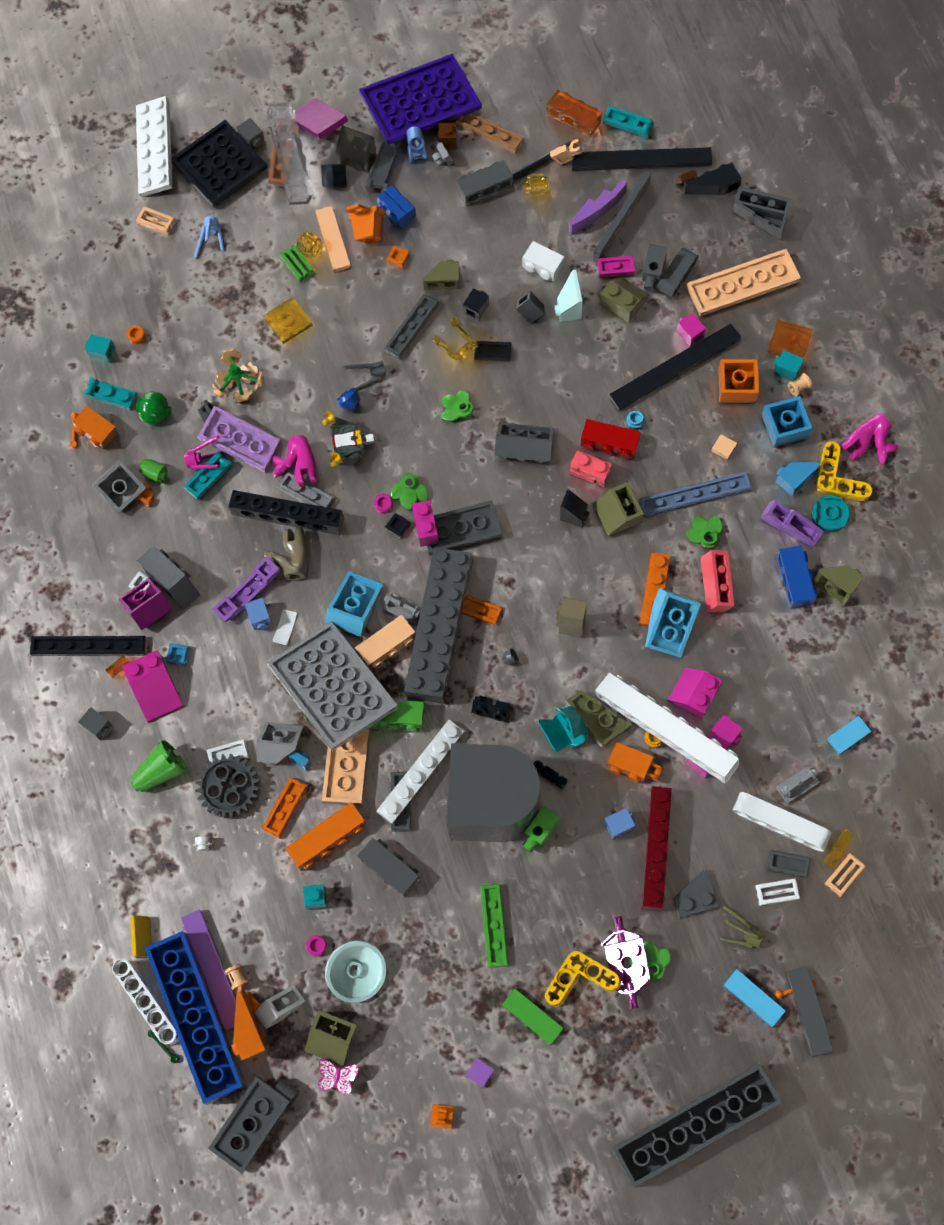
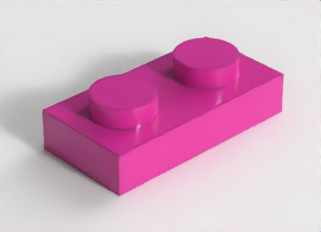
M633 256L597 259L599 278L635 275Z

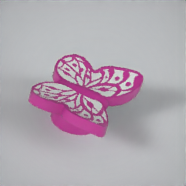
M320 1059L319 1071L323 1077L318 1082L319 1088L330 1090L334 1087L344 1095L349 1094L352 1091L351 1081L355 1080L359 1066L350 1065L341 1069L340 1067L337 1068L327 1059Z

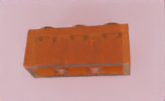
M558 89L546 105V115L590 138L601 123L602 112L599 109L591 107L582 100L576 99L567 92H562Z

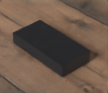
M475 341L474 360L510 361L511 342Z

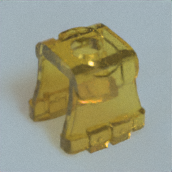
M453 317L449 320V323L468 342L456 353L440 336L435 335L432 340L436 345L443 347L452 359L462 362L476 349L477 341L462 328L463 324L461 321Z

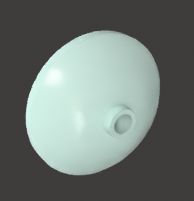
M351 941L338 947L330 956L325 970L326 982L331 992L337 998L350 1003L362 1002L374 996L382 987L386 977V963L383 955L375 946L364 941ZM355 965V969L350 971V966Z

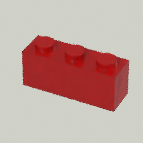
M586 419L580 446L587 450H598L607 455L615 454L624 459H634L641 432Z

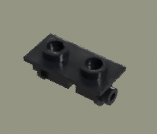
M482 695L479 697L475 696L471 713L509 723L510 714L513 710V706L510 703L497 700L496 704L492 705L493 699Z

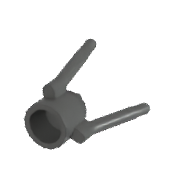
M383 361L343 366L344 369L369 368L370 375L375 376L354 387L357 390L375 381L382 380L381 376L386 375Z

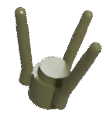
M724 905V910L749 928L745 929L734 922L726 920V924L745 933L743 939L746 942L721 937L720 940L745 946L749 949L752 946L758 948L764 933Z

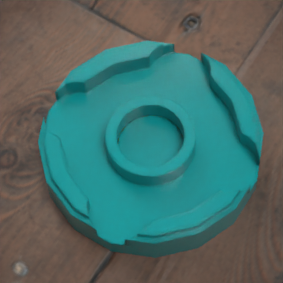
M825 495L813 505L812 520L823 531L836 532L844 528L848 523L850 509L848 504L839 496Z

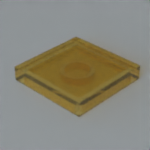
M293 297L263 315L264 320L282 344H285L313 326L310 319Z

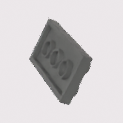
M492 500L434 515L439 543L427 545L430 556L433 554L434 547L453 550L502 537Z

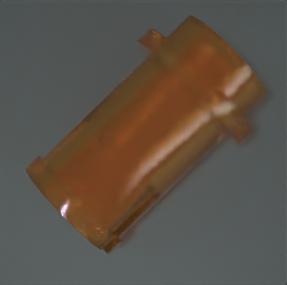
M124 655L118 656V660L105 670L114 679L123 670L122 666L130 663V661Z

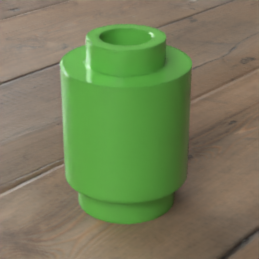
M144 459L139 467V472L143 476L158 483L165 481L168 476L167 466L152 459Z

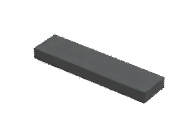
M423 294L385 346V352L400 360L435 312L439 302Z

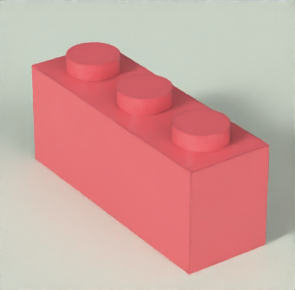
M711 550L701 557L707 612L724 613L735 606L728 551Z

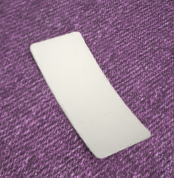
M282 610L272 642L287 645L296 620V612Z

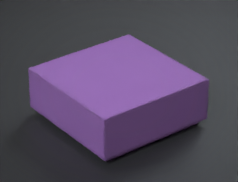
M476 1058L465 1076L483 1088L494 1072V1069Z

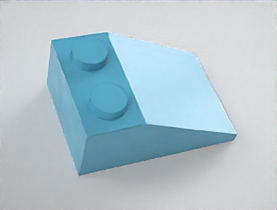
M348 571L327 609L325 624L332 621L336 628L361 637L379 598L383 583Z
M659 588L652 606L645 646L681 658L701 603L693 598Z

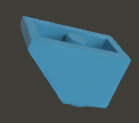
M791 462L787 466L783 465L777 471L776 483L793 496L818 472L820 464L818 462Z

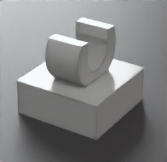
M442 142L437 144L436 147L439 152L432 155L434 161L439 166L444 162L449 166L455 163L446 146Z

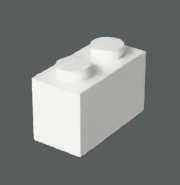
M533 241L522 257V265L527 271L534 272L543 279H549L554 282L564 266V256Z

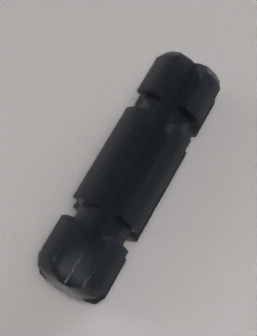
M539 760L533 763L541 776L552 783L555 782L561 789L566 786L567 778L562 775L559 776L558 772L547 765L544 766Z

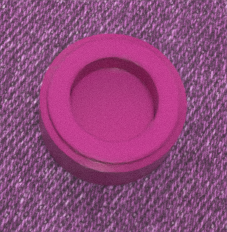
M380 494L375 498L374 507L376 511L381 514L391 511L393 502L389 495Z
M314 935L308 939L306 949L312 956L319 957L326 952L327 942L323 937Z

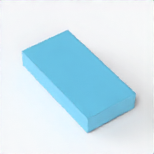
M858 716L828 737L827 741L840 755L867 736L871 730Z

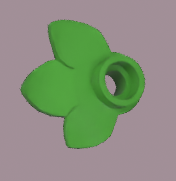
M460 390L457 395L448 394L442 398V404L446 408L440 416L443 420L455 421L459 417L468 418L472 415L473 405L470 402V395L466 391Z
M407 473L402 476L400 483L392 487L391 499H400L402 506L409 511L412 508V504L416 503V500L421 502L427 501L428 493L426 487L419 483L418 478L414 474ZM408 479L413 481L411 486L406 485Z
M695 515L692 522L693 529L686 531L688 539L693 543H701L705 548H714L718 544V535L722 530L720 518L716 515L708 522ZM706 538H711L712 542H707Z
M645 941L644 946L651 981H658L664 975V968L670 963V952L668 948L658 951L653 943ZM629 957V961L632 966L633 960L631 957ZM656 967L657 972L651 973L650 969Z

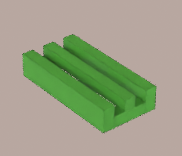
M294 244L291 246V249L287 248L286 252L279 253L281 259L299 282L314 273V269ZM293 252L296 254V256L300 259V261H301V262L304 264V266L307 268V270H308L307 272H306V270L303 268V266L299 263V261L296 259V257L292 254ZM287 256H289L293 260V262L300 269L303 275H300L295 267L288 260Z

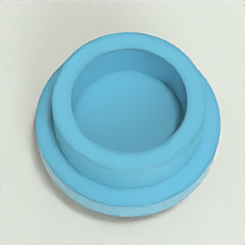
M632 411L626 418L627 425L633 429L641 428L645 422V417L640 411Z

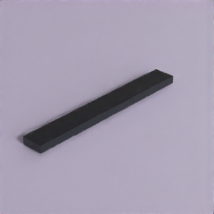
M711 147L582 152L579 155H574L572 171L712 166Z
M730 323L610 393L609 398L618 411L738 342L741 340V336Z

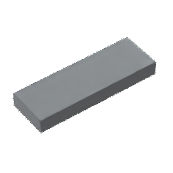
M290 472L285 474L278 485V489L303 503L330 508L335 501L334 497L306 481L305 486L299 487L295 476Z

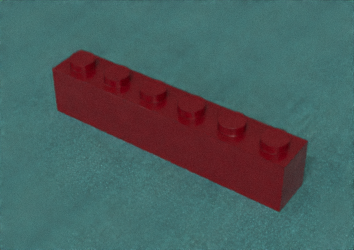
M652 786L650 790L641 910L662 912L672 794V788Z

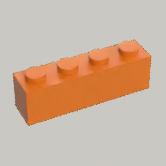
M350 802L285 849L300 871L303 869L308 870L315 864L314 861L320 857L322 859L327 857L332 852L331 849L344 845L348 841V837L361 833L367 824L353 803Z

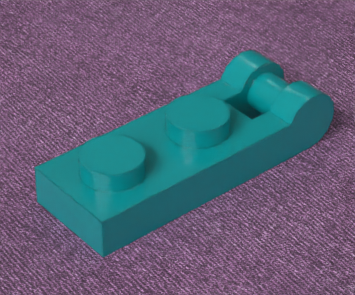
M608 106L603 118V124L637 134L643 139L648 138L649 130L654 125L652 119L612 106Z
M89 378L88 388L83 392V395L89 399L127 410H132L137 398L135 391L100 382L94 378ZM95 388L99 389L98 393L94 392Z
M217 452L206 464L216 465L220 463L221 466L219 468L200 469L183 487L199 500L226 471L233 467L234 463L229 459L226 460L221 452Z

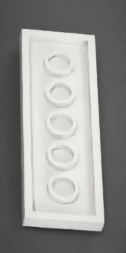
M163 96L136 105L138 194L141 197L172 188L169 99Z

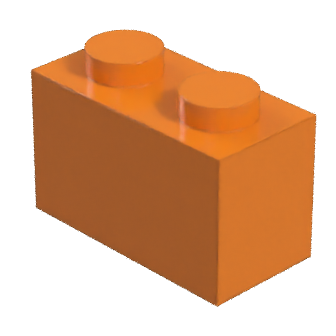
M88 406L72 422L75 432L81 437L84 435L88 437L89 442L95 447L100 446L105 449L118 434L113 424Z

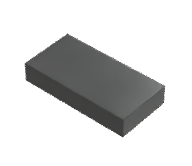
M770 850L766 871L807 879L811 858Z

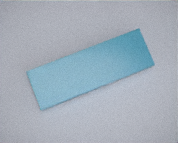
M737 969L723 985L770 1027H773L785 1012L781 1006Z

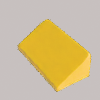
M131 915L132 955L137 959L148 958L145 947L152 945L150 917Z

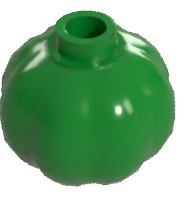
M151 391L145 393L142 398H138L136 412L139 413V417L144 423L158 425L171 415L172 408L168 406V401L163 394Z

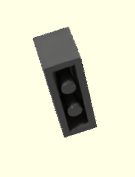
M505 160L495 162L489 167L478 169L472 174L464 175L457 179V190L465 206L513 187V175Z
M372 838L357 855L358 859L405 898L420 880L419 875H417L419 871L411 864L405 865L402 862L403 858L394 851L392 854L387 850L388 845L381 839L377 841Z

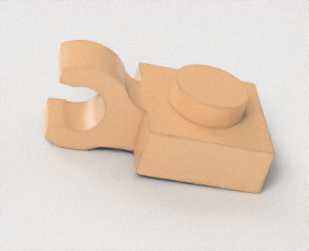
M576 139L571 142L569 147L563 145L550 151L551 158L558 165L573 160L574 155H579L583 152L580 147H577L581 145V142Z

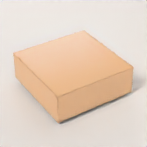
M721 434L711 452L728 460L737 446V442Z

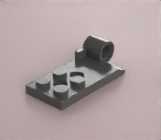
M256 1076L208 1149L238 1172L244 1173L278 1120L282 1118L298 1096L299 1090L284 1079H281L272 1088ZM248 1118L255 1122V1127L252 1131L245 1127V1121ZM236 1136L243 1140V1145L240 1149L233 1145V1139Z

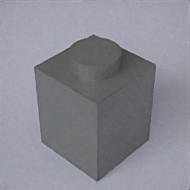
M251 118L237 126L240 136L253 149L260 147L265 142L263 131Z
M91 707L78 721L82 727L99 740L106 737L113 726L105 717Z

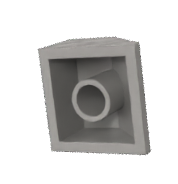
M118 460L91 485L118 513L146 489L121 460Z

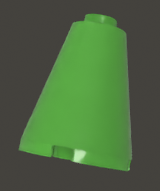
M162 740L131 776V785L136 791L145 792L183 774L187 770L186 764L180 754L177 756L173 752L175 748L167 741Z

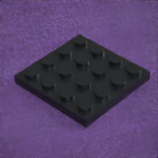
M223 120L171 158L176 168L212 207L218 205L268 168L267 163L226 120Z

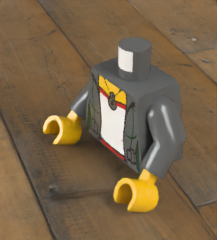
M327 411L323 416L328 419H324L323 424H332L330 429L334 453L328 458L333 460L330 465L332 467L337 465L353 466L365 456L364 446L374 444L373 433L362 435L359 425L335 417L332 412Z

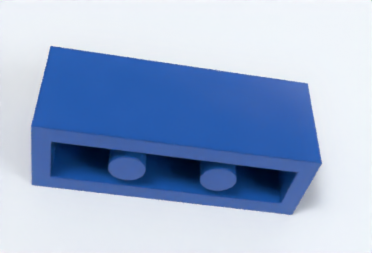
M802 545L779 549L777 560L790 609L813 605L818 594L816 587H813L811 582L813 575L811 569L807 567L808 556L806 551H803Z

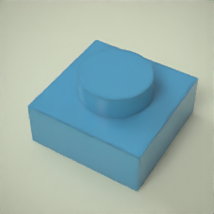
M294 750L288 755L291 761L306 771L311 765L308 760L309 756L301 750L298 752Z

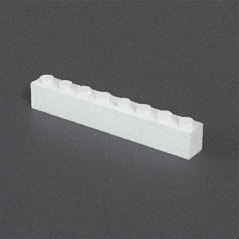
M608 673L595 690L598 699L726 784L738 768L739 758L735 752L730 749L725 750L717 740L713 738L710 740L699 728H692L684 718H677L667 707H660L652 697L648 695L645 697L637 687L627 685L625 680L619 675L614 676Z

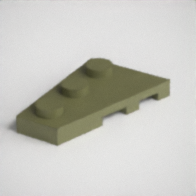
M582 690L565 702L567 706L575 708L583 717L588 732L601 748L633 725L629 721L620 718L614 711H610L602 706L599 701Z

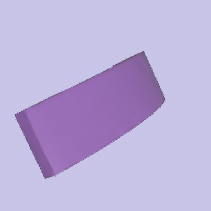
M267 556L228 598L225 596L212 608L225 623L246 608L245 603L254 601L279 572L280 569Z

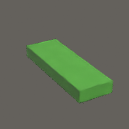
M516 989L511 992L502 1004L503 1007L549 1045L553 1043L563 1030V1027Z

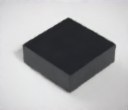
M394 513L384 528L401 539L411 525V522Z

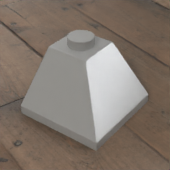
M265 722L257 740V762L277 764L293 752L298 745L304 726Z

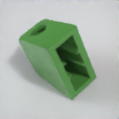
M543 806L526 829L525 833L529 836L522 846L532 852L538 843L544 845L563 820ZM538 828L543 829V833L540 836L536 835Z

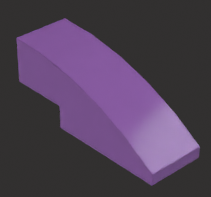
M777 500L770 502L760 517L783 533L812 547L816 545L824 532L795 509L789 510Z

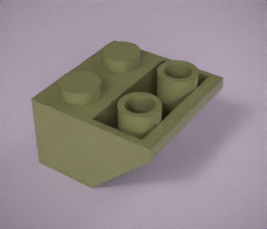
M628 482L610 489L593 503L608 537L643 522L644 513Z
M318 1010L309 1032L305 1052L344 1067L359 1027Z

